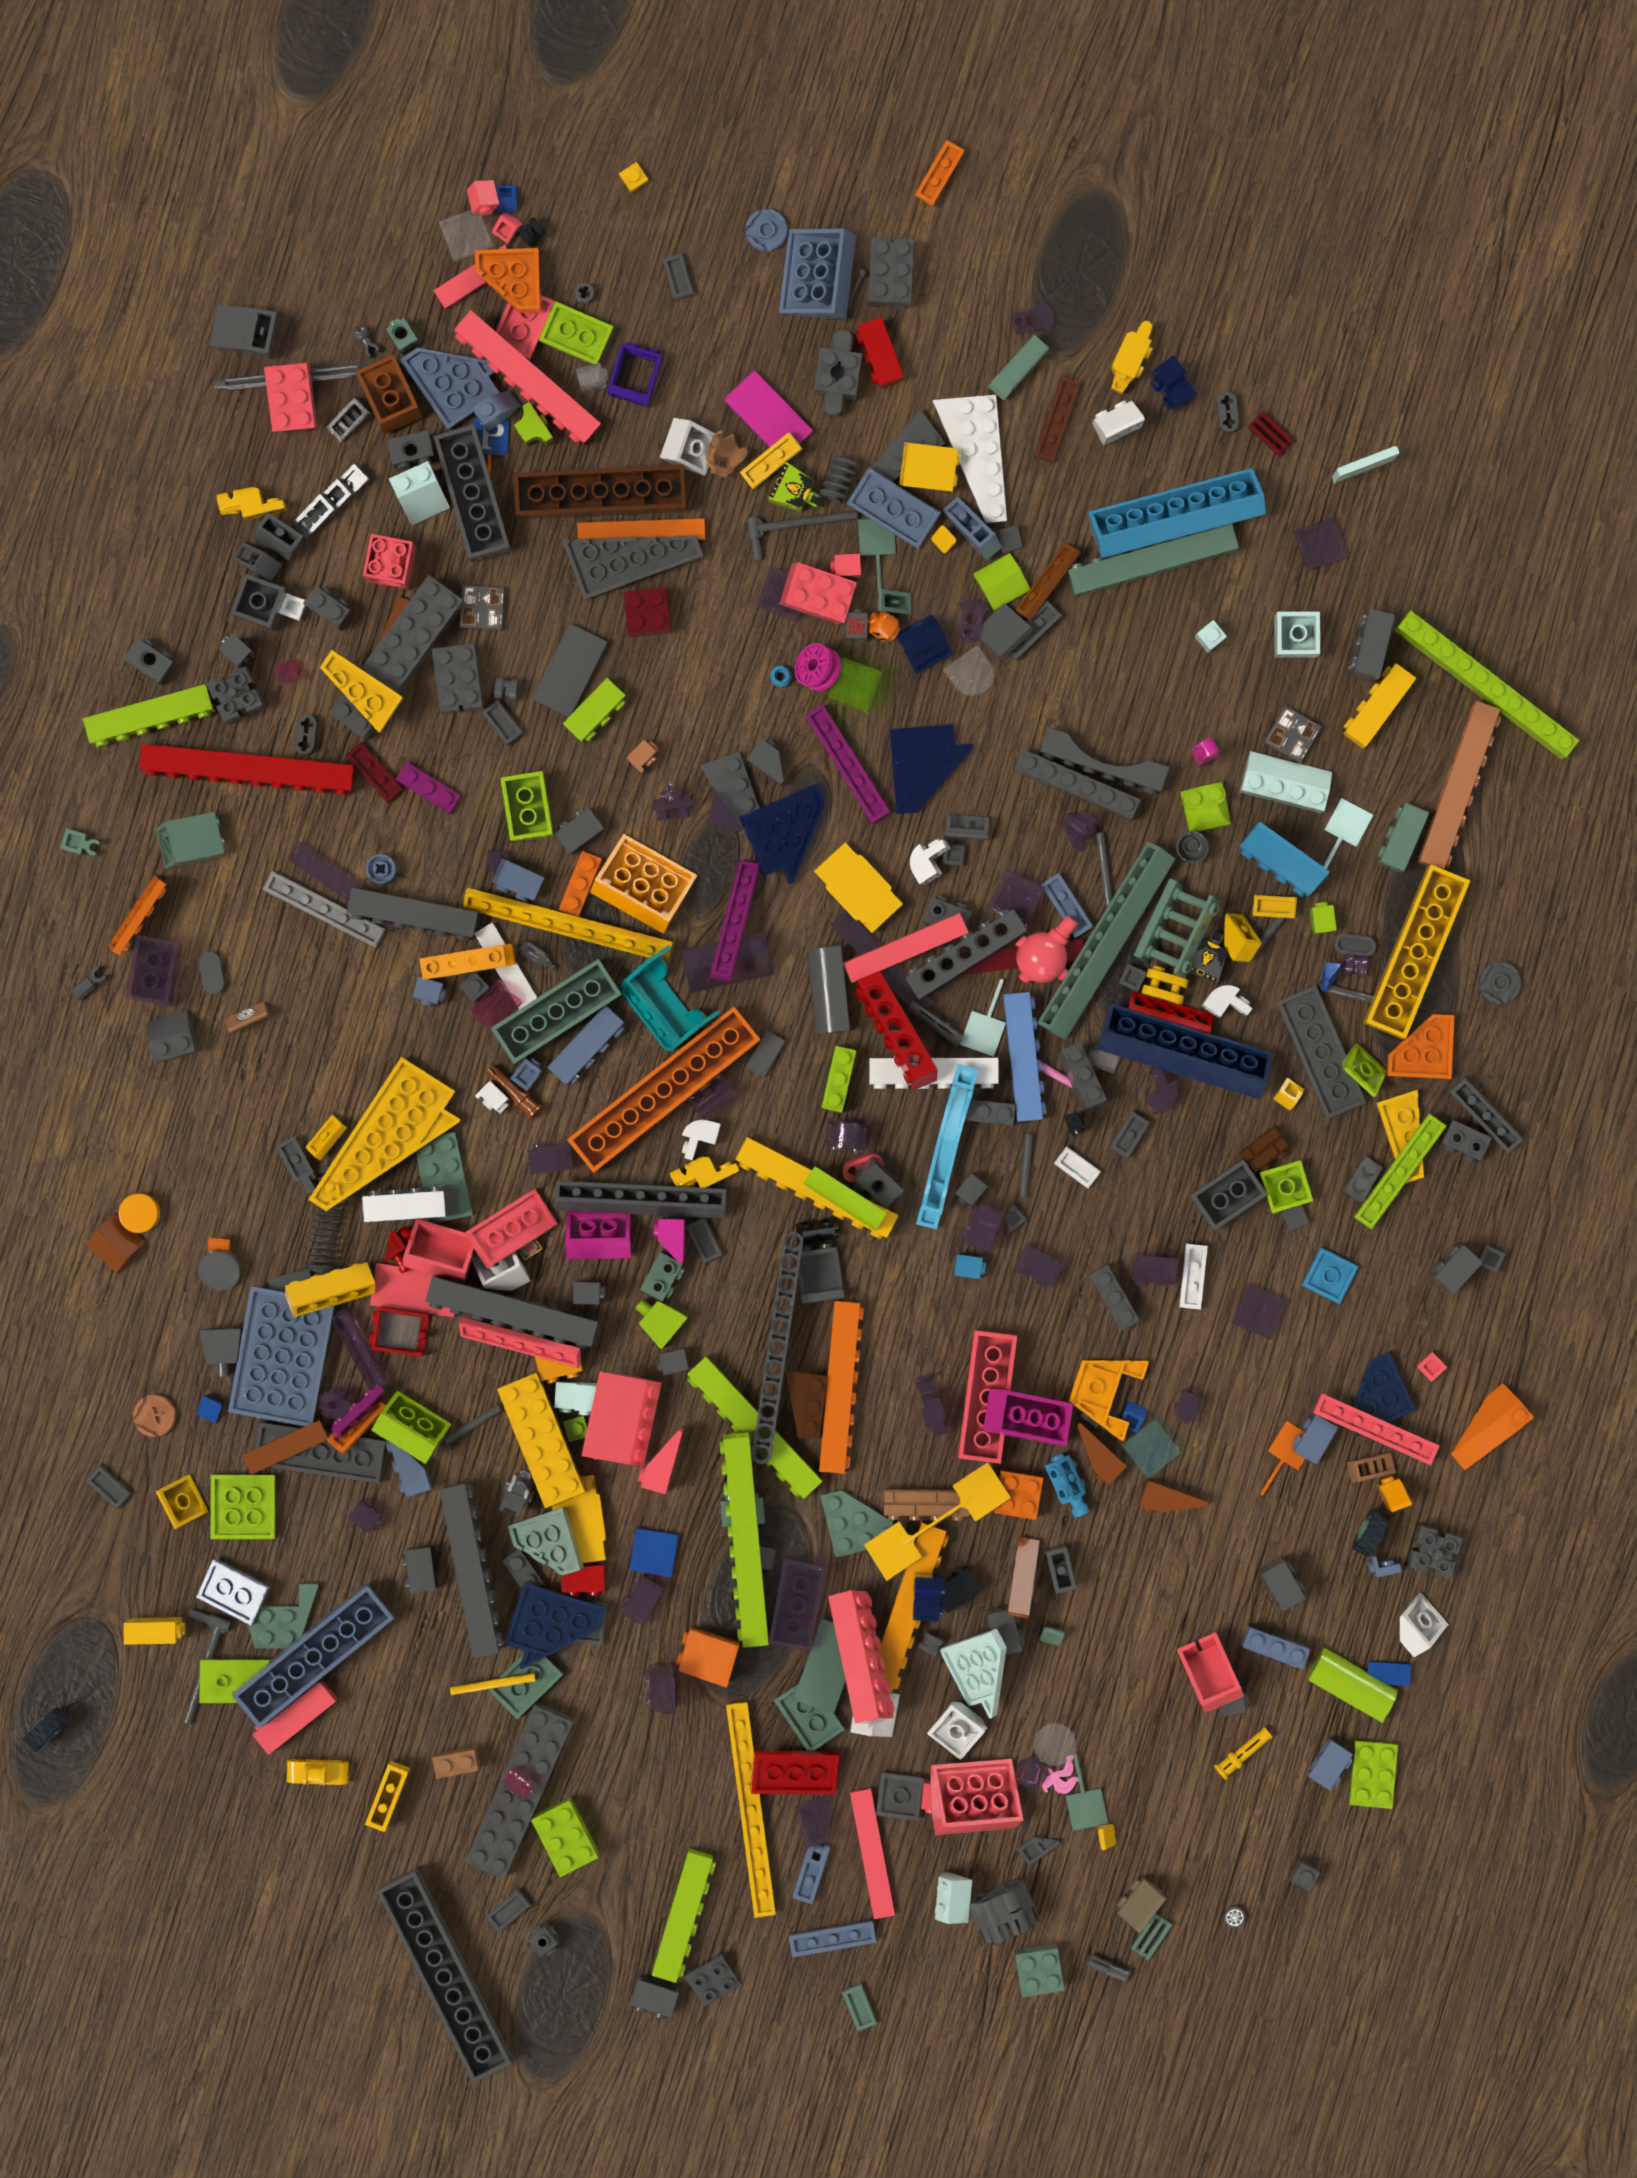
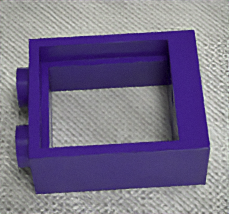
M627 342V344L621 343L607 389L608 396L649 408L663 362V356L659 354L660 352L652 348L647 350L640 349L639 345L632 342ZM626 354L655 362L646 394L617 386Z

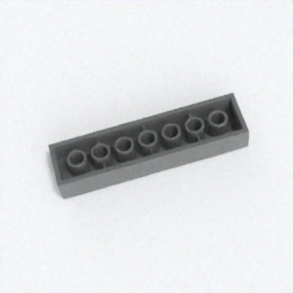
M428 575L364 663L361 670L400 695L458 615L465 602ZM344 693L329 712L330 715L365 740L368 739L375 729Z
M435 1275L432 1276L425 1302L430 1303L429 1307L441 1310L443 1307L450 1308V1313L462 1315L464 1312L471 1314L470 1318L475 1320L491 1319V1324L501 1327L509 1324L512 1325L513 1330L524 1332L525 1329L533 1331L532 1335L545 1338L546 1335L553 1336V1341L566 1344V1341L574 1342L575 1347L581 1349L592 1346L599 1321Z
M469 1481L446 1485L439 1490L473 1658L498 1654L505 1642L503 1632L498 1630L500 1616L499 1612L494 1610L496 1596L495 1591L490 1590L489 1584L492 1582L490 1569H486L485 1565L486 1561H488L486 1548H482L481 1545L484 1536L482 1527L477 1525L480 1517L478 1507L473 1505V1498H475L474 1487L469 1485Z
M535 1702L465 1863L503 1880L505 1879L575 1720L574 1718Z

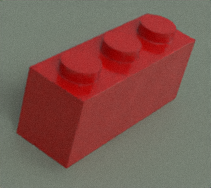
M882 317L858 325V332L855 333L858 344H863L865 352L862 354L866 365H871L873 372H870L873 384H878L879 389L903 381L904 376Z

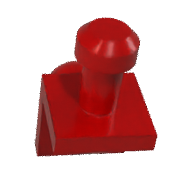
M406 1226L399 1228L397 1233L394 1230L389 1234L384 1258L386 1263L394 1259L399 1266L398 1270L400 1273H405L411 1269L403 1266V1257L400 1254L406 1249L403 1242L409 1241L412 1232Z

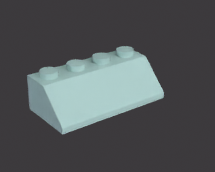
M1249 751L1239 793L1323 813L1330 791L1332 772Z

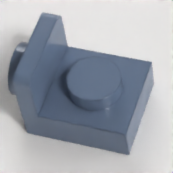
M1372 1554L1370 1560L1367 1561L1369 1572L1373 1573L1375 1577L1402 1572L1400 1563H1394L1393 1559L1382 1561L1381 1566H1378L1377 1557Z

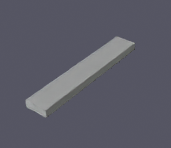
M273 871L262 889L377 948L386 931L385 928L365 918L363 921L351 919V914H347L346 908Z

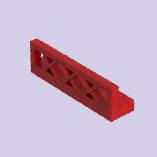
M1134 991L1131 993L1128 1008L1203 1032H1211L1214 1014ZM1134 1001H1142L1145 1006L1136 1005ZM1155 1007H1163L1166 1011L1160 1012ZM1176 1013H1184L1186 1017H1178ZM1196 1019L1208 1020L1207 1025L1199 1023Z

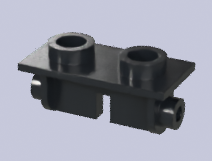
M1076 1113L1068 1114L1065 1118L1069 1129L1065 1131V1134L1071 1133V1136L1080 1134L1085 1131L1083 1127L1088 1126V1124H1082L1079 1115Z
M828 1217L821 1219V1221L813 1222L805 1220L795 1224L796 1232L802 1236L803 1243L817 1242L816 1234H820L821 1241L840 1237L837 1218Z

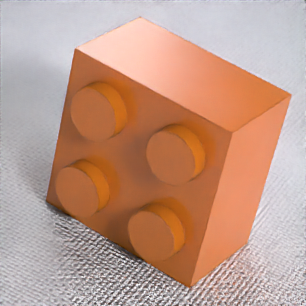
M1000 1469L999 1480L1011 1499L994 1509L993 1512L1036 1520L1043 1477Z

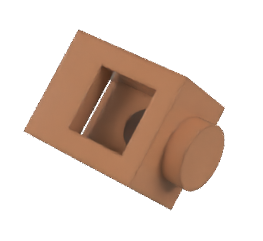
M643 740L626 759L643 775L645 773L643 768L645 766L650 767L657 759L655 755L659 748L652 741L647 743Z

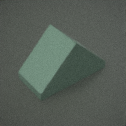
M879 589L878 613L889 612L891 615H911V593Z

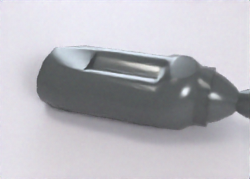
M525 941L518 952L534 965L551 968L552 970L555 969V965H552L547 953L532 942Z

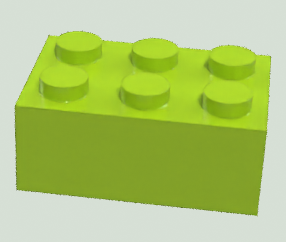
M543 771L500 778L510 841L515 843L554 836Z
M397 1391L382 1410L371 1430L426 1464L442 1442L451 1423Z
M571 1796L532 1816L531 1821L559 1877L599 1857L600 1853Z

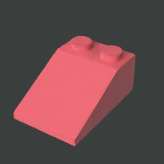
M679 1428L651 1459L646 1468L642 1467L638 1479L639 1482H642L641 1488L666 1494L684 1429Z

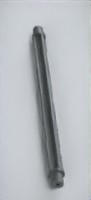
M375 362L310 369L311 380L319 381L356 377L355 371ZM265 374L223 378L222 380L214 381L215 390L224 389V391L266 386Z

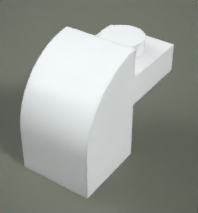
M934 840L928 845V849L925 845L919 844L913 850L910 857V867L919 884L926 886L942 875L934 860L951 849L949 843L945 840Z
M1230 985L1214 989L1201 1005L1218 1018L1222 1016L1229 1005L1244 1016H1247L1252 1010L1247 999L1242 996L1236 997L1240 989Z
M697 1120L690 1123L682 1133L683 1136L690 1137L689 1142H684L682 1153L685 1154L684 1158L694 1159L699 1140L715 1145L721 1124L708 1120Z

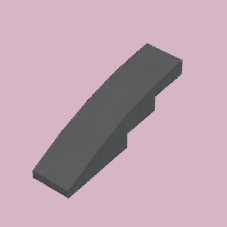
M354 463L324 493L319 494L292 524L308 539L333 517L371 478L357 463Z

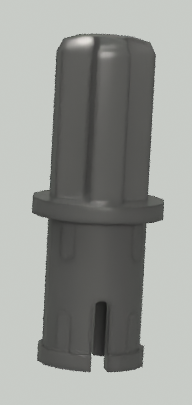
M1091 1955L1087 1961L1088 1967L1104 1973L1105 1977L1111 1976L1123 1983L1129 1977L1130 1970L1113 1964L1112 1960L1109 1962L1098 1956Z

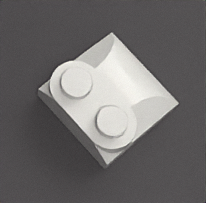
M953 1701L927 1734L961 1760L983 1735L987 1727L983 1719L961 1702Z

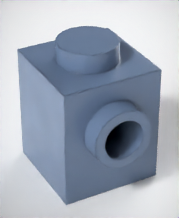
M418 977L412 997L420 999V1004L433 1007V1004L439 1005L440 1001H444L447 989H444L445 984L428 979L423 980L422 977Z

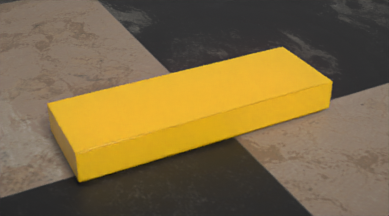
M788 432L740 473L751 488L755 489L781 468L785 462H788L803 449L792 434Z

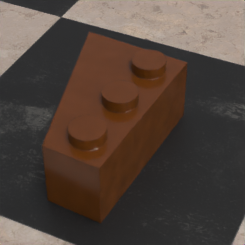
M785 1369L797 1435L800 1438L819 1440L828 1375Z

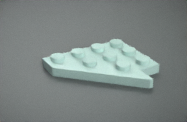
M997 1628L939 1649L968 1707L982 1703L990 1719L996 1716L998 1712L1007 1648Z

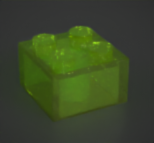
M842 657L840 674L830 689L828 700L868 714L882 677V672Z

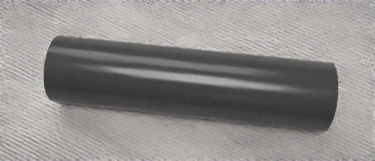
M1466 1077L1462 1078L1451 1088L1449 1092L1508 1154L1524 1140Z

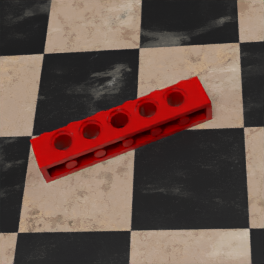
M877 971L858 979L855 994L858 1000L863 1001L865 1004L864 1008L867 1016L873 1018L877 1033L882 1034L884 1037L885 1047L888 1051H892L896 1066L902 1068L906 1083L911 1084L913 1089L916 1090L937 1081V1067L882 973Z

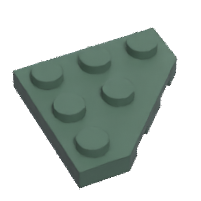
M842 1490L820 1495L835 1557L867 1550L864 1546L867 1542L893 1526L892 1520H888L887 1517Z
M566 1507L508 1526L515 1548L528 1553L533 1559L543 1565L553 1568L558 1574L563 1576L584 1569Z

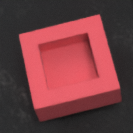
M1430 1352L1416 1365L1430 1382L1435 1380L1447 1368L1433 1352Z

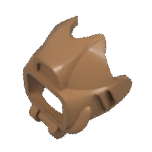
M722 430L713 435L705 459L711 468L712 474H718L722 478H726L744 460L748 450L745 447L741 449L738 447L733 434L722 438ZM714 458L723 461L725 468L714 464Z

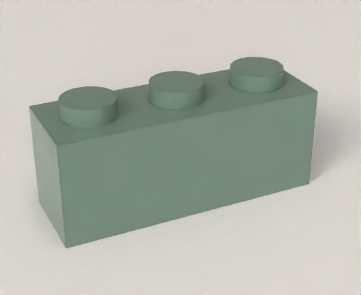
M1404 803L1402 807H1397L1393 817L1396 818L1394 826H1389L1385 835L1388 838L1386 845H1381L1377 857L1380 858L1379 864L1400 873L1405 871L1429 812L1408 803Z

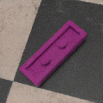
M406 762L396 778V781L451 814L461 798L459 794Z
M379 1385L375 1389H369L365 1393L363 1400L359 1403H354L343 1418L339 1417L333 1423L331 1428L333 1436L338 1441L342 1439L386 1398L384 1390Z

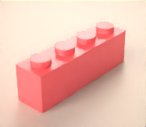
M322 1679L308 1688L303 1695L297 1697L289 1706L280 1711L261 1728L256 1726L255 1729L257 1731L253 1736L269 1755L335 1703L338 1698Z

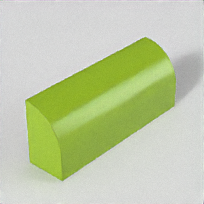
M816 1166L804 1182L805 1186L875 1231L887 1214V1212Z
M1323 1647L1307 1674L1308 1681L1383 1723L1391 1710L1398 1693V1689L1381 1682L1369 1675L1365 1670Z

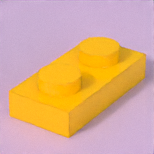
M331 1115L305 1148L321 1161L347 1127L339 1119Z

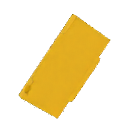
M846 843L814 871L826 884L828 892L855 920H860L872 934L903 906V903L891 892V886L862 855H857Z
M595 1475L583 1476L581 1478L587 1492L553 1506L552 1511L566 1507L582 1563L606 1560L604 1548L606 1535L601 1499L596 1490Z

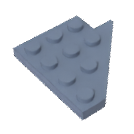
M416 348L400 359L448 431L474 414L473 407L487 397L500 393L489 378L495 372L487 366L489 362L486 360Z

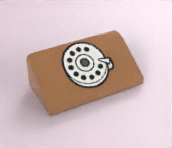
M265 1002L258 1003L226 1018L228 1032L235 1033L270 1017Z

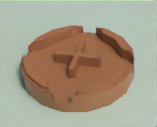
M158 1394L148 1395L140 1399L134 1408L133 1419L135 1426L143 1435L149 1437L162 1436L168 1433L174 1426L176 1409L166 1397Z

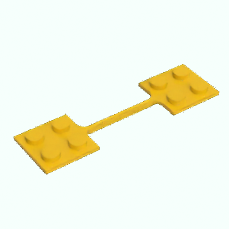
M988 1462L953 1485V1488L960 1497V1504L914 1535L907 1534L899 1521L864 1545L886 1581L922 1558L914 1544L918 1536L960 1508H966L976 1522L1011 1499Z

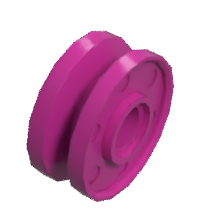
M813 643L805 647L799 654L795 664V676L798 682L814 691L829 689L836 682L841 670V659L838 653L819 643Z

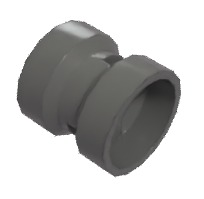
M497 677L494 697L499 699L508 697L509 700L516 701L519 680L511 679L509 681L502 677Z

